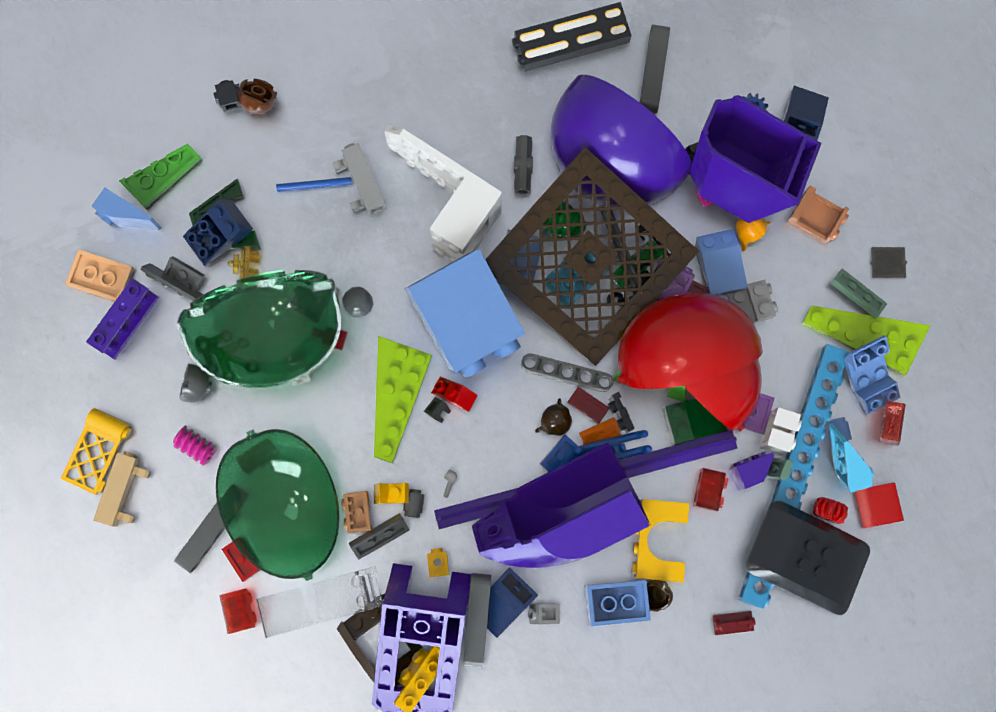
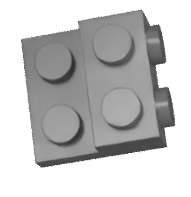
M766 280L747 284V289L726 293L728 300L739 306L753 323L772 319L776 316V312H778L776 302H772L770 297L772 287L770 283H766Z

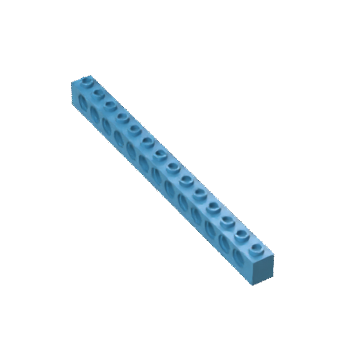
M830 344L822 347L800 413L802 424L800 430L794 434V439L797 440L795 448L787 453L785 459L793 462L792 471L786 481H777L770 504L774 501H782L797 509H801L802 502H800L802 494L806 493L808 487L806 481L808 476L812 475L814 469L812 463L819 454L820 447L818 445L825 436L826 429L824 427L831 418L832 411L830 409L837 400L838 393L836 391L844 379L842 375L844 368L846 369L844 358L849 354V351ZM829 363L835 366V372L829 370ZM823 381H827L829 383V390L823 388ZM817 398L823 401V408L817 406ZM811 416L817 419V426L811 424ZM805 434L810 435L812 438L811 444H807L804 441ZM800 452L804 453L806 456V460L804 463L799 461L798 454ZM794 470H796L800 475L798 481L792 478V472ZM788 488L791 489L794 493L792 499H789L786 496V490ZM747 571L738 600L764 609L765 606H768L771 595H769L770 589L775 585L751 575ZM757 581H761L763 584L760 592H757L754 587Z

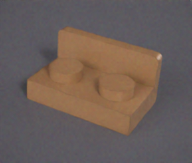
M368 491L343 494L344 499L341 500L342 509L345 510L344 528L347 530V533L372 530Z

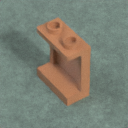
M809 186L787 222L827 244L829 241L837 238L840 232L838 227L840 224L844 225L849 217L846 214L849 208L845 207L843 209L816 194V188Z

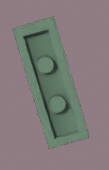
M843 268L831 282L834 287L875 319L887 305L884 300Z

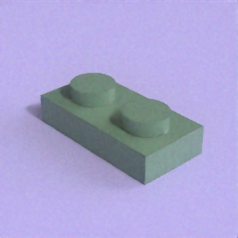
M773 458L766 478L786 481L787 477L791 474L793 462L787 459Z

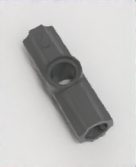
M528 135L516 136L514 189L515 193L519 194L531 193L533 156L532 137Z

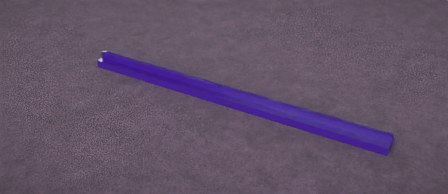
M733 430L622 459L619 462L628 478L738 449L737 439L734 437ZM518 488L434 510L439 530L480 519L491 510L494 512L502 506L501 502L505 498L507 500L512 498L516 494L515 490Z

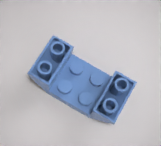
M885 335L850 352L844 358L851 389L866 414L901 398L897 382L888 374L884 355L890 353Z

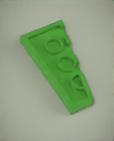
M187 143L167 154L165 158L150 163V166L137 170L133 175L128 178L124 177L119 182L146 209L202 158Z

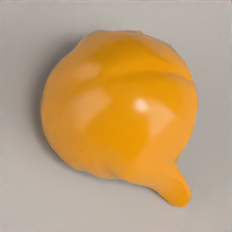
M739 218L735 224V229L742 243V251L746 250L748 243L760 240L766 233L767 225L771 224V222H766L764 218L747 223Z

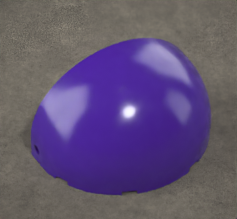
M578 75L564 91L556 105L551 122V148L556 165L561 173L580 151L586 147L649 206L673 194L689 175L692 166L691 159L677 137L651 111L616 86L591 75ZM585 176L582 181L591 180V179H590L589 177ZM592 183L581 184L582 195L592 194ZM595 184L596 194L605 193ZM578 185L574 189L576 192H578ZM606 196L596 197V204L606 206ZM586 197V199L592 202V197ZM610 197V207L619 206Z

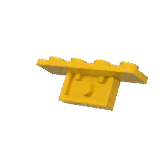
M432 646L429 652L421 648L413 655L409 666L401 672L398 682L404 688L394 701V705L402 711L412 712L435 679L440 647Z

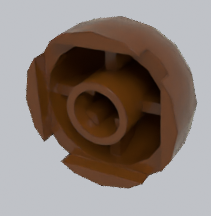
M255 78L249 82L248 79L242 81L238 92V99L243 109L257 115L265 114L272 109L277 96V92L273 91V86L270 83Z

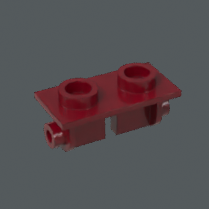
M752 611L712 615L715 635L754 631V625H756L755 618L752 617Z

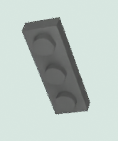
M399 513L349 542V545L358 560L410 529Z

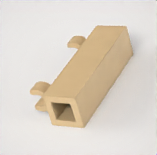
M124 451V454H116L93 521L112 527H117L119 521L133 522L134 515L123 513L124 506L135 475L148 478L150 471L138 467L141 460L135 458L136 454Z

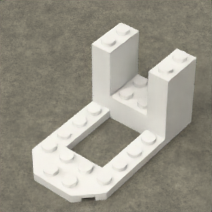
M388 125L385 130L388 147L404 158L406 164L413 168L416 166L424 176L428 178L431 176L436 179L437 184L444 188L447 186L452 190V197L430 227V234H432L431 237L434 239L432 242L433 251L442 257L444 255L447 256L452 263L476 250L501 214L502 192L405 129L399 128L396 131L394 126Z

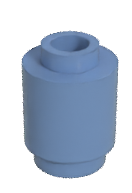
M845 417L829 420L830 424L833 423L847 441L852 440L849 424Z

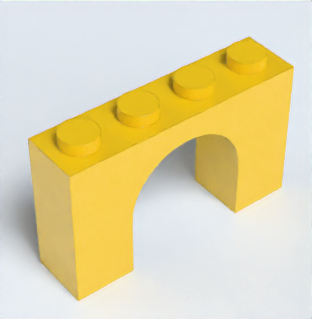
M641 499L640 502L651 526L635 533L638 534L637 542L633 544V554H636V562H632L631 573L635 574L634 578L684 583L685 563L664 561L656 558L649 550L647 538L650 530L657 523H688L689 503Z

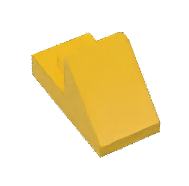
M409 483L374 484V504L409 503Z

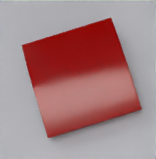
M895 482L855 491L863 528L904 521Z

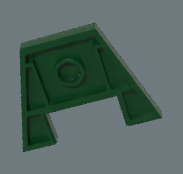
M238 178L189 213L192 225L218 200L232 199V201L244 198ZM255 230L249 232L229 250L261 249Z

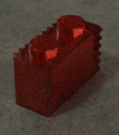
M892 401L885 402L879 440L881 443L899 446L906 404Z
M707 468L700 469L693 507L714 512L719 511V508L722 509L724 497H721L728 483V478H725L726 473Z

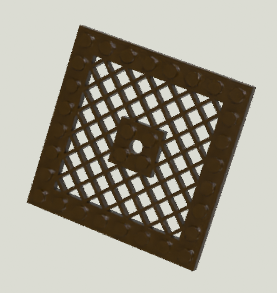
M584 147L488 255L485 261L496 279L596 366L622 338L626 328L635 316L652 304L700 251ZM585 176H587V177H589V178L591 179V180L582 181ZM592 183V194L582 195L581 184ZM595 184L605 193L596 194ZM578 185V195H569ZM606 196V207L596 208V197ZM592 197L593 208H582V198ZM610 197L619 206L610 207ZM579 198V209H569L568 199ZM565 200V210H556ZM620 209L621 220H611L610 210ZM607 210V221H597L596 211ZM624 210L634 219L624 220ZM584 211H593V222H583ZM569 212H579L580 222L569 223ZM555 213H566V223L556 224ZM552 214V224L543 225ZM635 222V233H625V223ZM621 223V234H611V224ZM638 223L648 232H639ZM607 224L608 234L598 235L597 225ZM583 225H594V235L589 230L584 234ZM570 226H580V236L570 237ZM553 227V238H543L542 228ZM556 227H566L567 237L556 238ZM539 229L540 239H530ZM649 235V246H639V236ZM635 236L636 246L626 247L625 237ZM653 236L663 245H653ZM611 237H622V247L612 248ZM598 238H608V247ZM567 240L568 251H557V241ZM570 240H579L571 249ZM553 241L554 251L543 252V242ZM540 242V252L530 253L529 243ZM526 244L527 253L517 254ZM663 248V258L653 259V249ZM649 249L650 259L640 260L639 250ZM626 250H636V260L626 261ZM612 251H622L623 261H614L618 256ZM589 252L595 254V261L592 263L585 261V255ZM567 254L563 258L567 264L558 265L557 255ZM544 255H554L555 265L544 266ZM527 256V267H517L516 257ZM530 256H541V266H530ZM512 258L514 262V267L509 264ZM654 262H662L654 271ZM636 263L637 274H627L626 264ZM640 263H650V273H640ZM623 264V274L613 275V265ZM609 267L610 275L601 276V274ZM555 268V279H545L544 269ZM558 268H568L569 278H558ZM572 268L582 277L572 278ZM541 269L542 279L531 280V270ZM528 270V280L518 271ZM649 276L648 279L641 285V277ZM637 277V287L627 288V278ZM623 278L624 288H614L613 279ZM600 279H610V289H600ZM583 280V290L573 291L572 281ZM569 281L570 291L559 292V282ZM586 281L591 285L596 281L597 290H586ZM556 282V292L546 293L545 283ZM533 283H542V292ZM628 291H636L628 300ZM610 292L611 302L601 303L600 293ZM614 292H624V301L614 302ZM597 293V303L587 304V294ZM583 294L584 304H573V295ZM559 295H570V305H560ZM547 296H556L557 305ZM623 305L615 314V306ZM601 306H611V316H601ZM587 307H598V316L588 317ZM569 308H570V309H571V318H570L565 312H563L561 309H569ZM574 308H584V317L574 318ZM610 319V321L602 328V320ZM598 320L599 330H588V321ZM585 321V330L576 322ZM589 334H597V335L593 338V337H592L591 335H589Z

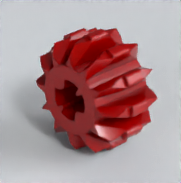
M825 497L817 498L813 507V514L816 517L832 523L842 524L848 515V507L845 504Z

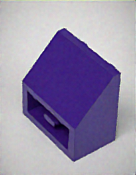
M764 451L751 456V461L746 458L733 463L734 468L729 469L738 491L764 482L774 458L773 452L767 454Z

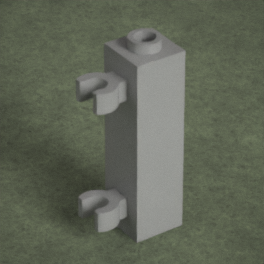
M359 143L345 146L341 150L344 159L333 162L336 173L349 168L362 198L350 203L353 213L366 208L368 215H372L386 209L384 200Z

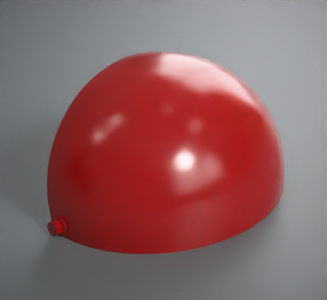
M686 292L670 295L644 308L626 328L618 350L620 376L617 377L619 384H625L636 389H663L714 379L737 371L756 361L763 353L761 337L749 316L739 306L723 297L703 292Z
M759 359L732 373L707 381L684 385V387L725 426L734 431L738 429L741 432L746 427L744 423L754 411L761 392L762 375Z

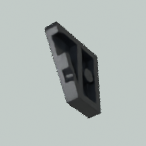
M617 392L608 399L610 402L608 407L612 414L616 413L619 419L617 424L620 430L628 433L635 428L626 407L623 406L620 400L621 395Z

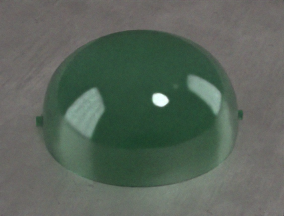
M254 429L247 431L245 438L233 444L226 451L217 470L216 499L222 522L239 551L260 570L283 579L304 578L305 581L311 580L313 578L312 574L321 568L330 557L338 536L339 504L331 475L314 448L296 434L281 429H270L255 433Z

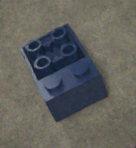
M794 85L782 120L818 140L829 97Z
M232 199L218 200L183 235V238L202 264L206 266L239 243L253 228Z
M510 567L490 587L487 629L496 638L538 596Z

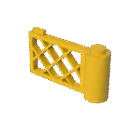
M96 408L91 409L86 417L85 427L61 479L95 495L98 492L102 493L107 483L104 479L122 440L130 436V424ZM88 432L95 434L97 442L87 444L86 436ZM109 440L115 443L112 450L105 453L102 442ZM98 444L102 455L92 458L89 447ZM85 449L89 460L80 463L77 455L79 451ZM103 457L105 466L97 471L94 460ZM90 462L93 473L84 476L81 465ZM77 467L80 478L74 480L68 477L70 470ZM95 475L97 481L95 487H89L85 478Z

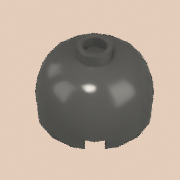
M187 364L179 400L191 403L198 402L203 399L205 393H210L212 382H209V375L203 367L196 364Z

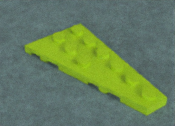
M813 305L810 306L802 321V324L852 350H856L885 335L890 353L884 355L886 366L903 376L907 375L931 326L884 317H877L875 319L871 315Z
M378 336L374 457L393 464L432 355Z

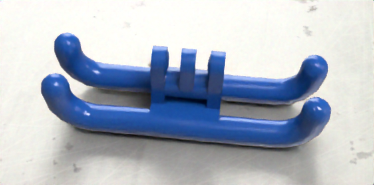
M641 430L577 446L574 451L576 454L589 452L608 442L617 459L620 460L649 453L652 451V447L645 445L626 450L624 442L648 436L647 430Z

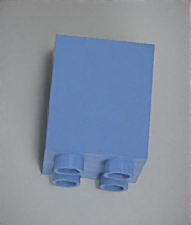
M479 249L462 256L404 288L448 369L454 373L460 371L461 375L467 378L486 367L482 358L493 352L495 356L503 358L521 348L517 338L523 336L525 332Z

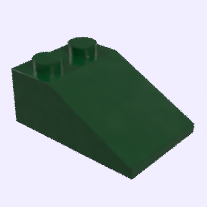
M697 399L662 408L672 446L728 431L727 426L712 415Z

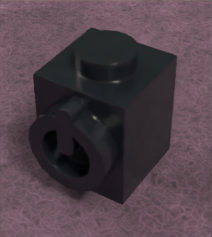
M233 80L221 81L215 85L216 92H213L216 103H220L224 112L242 107L238 99L240 85L239 83L235 84Z

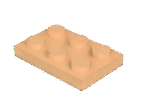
M78 249L65 285L116 301L129 283L134 268Z

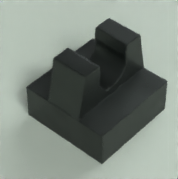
M435 396L423 412L442 423L444 419L440 417V414L443 411L449 414L451 410L443 400Z

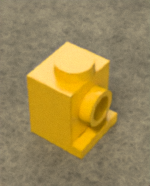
M442 548L431 549V553L427 554L429 578L450 575L447 551L443 552ZM438 558L441 560L442 563L440 566H435V559Z

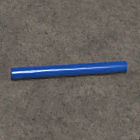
M352 178L276 184V189L278 192L352 185Z

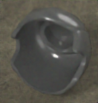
M351 287L342 298L343 307L355 317L367 315L373 307L371 294L362 287Z

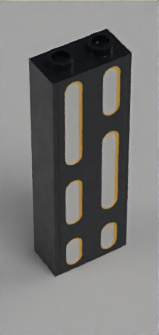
M618 2L514 31L512 44L519 53L517 55L519 66H523L524 72L630 43L632 35L622 4Z

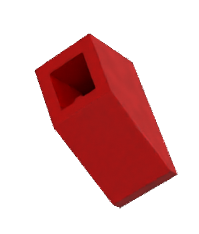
M441 376L431 392L433 395L467 412L470 411L478 396L464 385Z

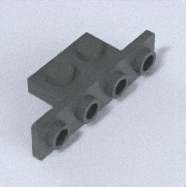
M174 256L169 258L164 271L151 263L142 266L140 269L149 278L162 282L161 284L164 287L172 288L180 296L194 301V304L199 307H207L214 301L198 291L205 274Z

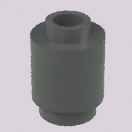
M410 489L409 503H404L403 506L404 516L420 518L425 496L421 494V490Z

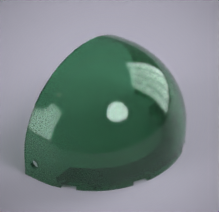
M283 270L236 280V285L227 288L225 285L213 289L191 302V308L184 309L179 315L177 327L185 350L200 369L228 384L248 388H265L298 380L320 366L330 355L337 343L341 329V309L334 280L332 278L328 279L326 274L316 271L295 270V273L285 274Z

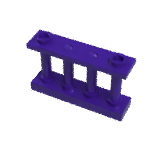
M131 278L86 343L115 360L160 297Z

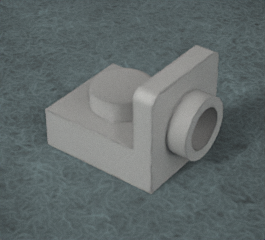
M530 604L528 610L530 624H560L559 604Z

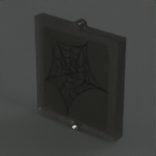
M871 247L872 261H870V264L872 265V278H906L907 261L905 260V247Z

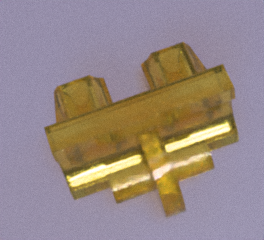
M244 246V249H241V261H239L238 254H234L233 260L228 261V266L233 267V274H238L240 268L239 283L243 284L247 281H256L258 279V269L249 268V262L258 263L260 252L250 250V246Z

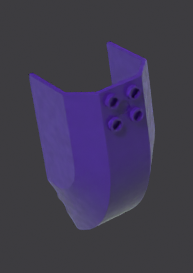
M607 442L520 486L515 490L516 494L509 500L505 498L501 502L502 506L494 512L492 510L474 523L472 530L480 555L505 565L542 568L568 564L589 557L651 526L628 476Z

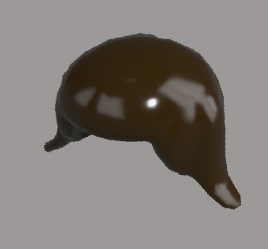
M558 398L557 404L546 408L541 417V427H538L535 432L561 436L569 431L572 425V417L569 409L562 404L561 398Z
M652 580L647 583L649 610L658 612L668 608L673 600V592L668 583L660 580Z

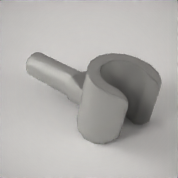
M451 469L444 476L449 481L443 495L445 498H448L451 486L457 478V474Z

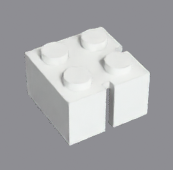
M779 407L772 410L759 448L779 455L794 450L797 441L794 439V434L800 430L802 420H800L801 414Z

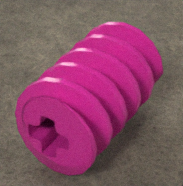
M183 426L173 440L174 448H180L182 453L187 452L188 457L193 456L194 461L200 460L201 465H206L214 456L217 447L211 449L212 442L205 445L206 438L199 441L200 434L193 437L194 430L191 429L187 433V426Z

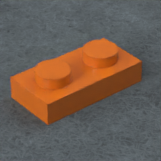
M613 417L580 432L579 435L584 445L620 436L621 433L617 421Z

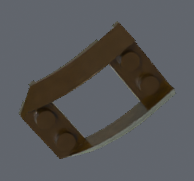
M385 594L374 597L375 600L345 622L341 621L337 627L339 634L373 683L376 668L356 639L381 622L382 604ZM405 642L410 651L398 659L395 686L400 685L398 682L400 674L412 662L413 655L423 648L421 644Z

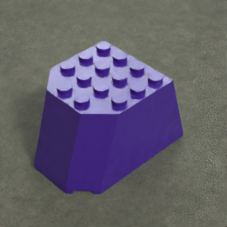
M740 95L725 100L717 99L714 101L701 131L690 174L700 196L747 223H751L800 203L822 143Z

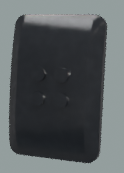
M774 501L768 507L746 561V569L751 575L833 614L843 615L847 612L870 555V547L866 542L782 501Z

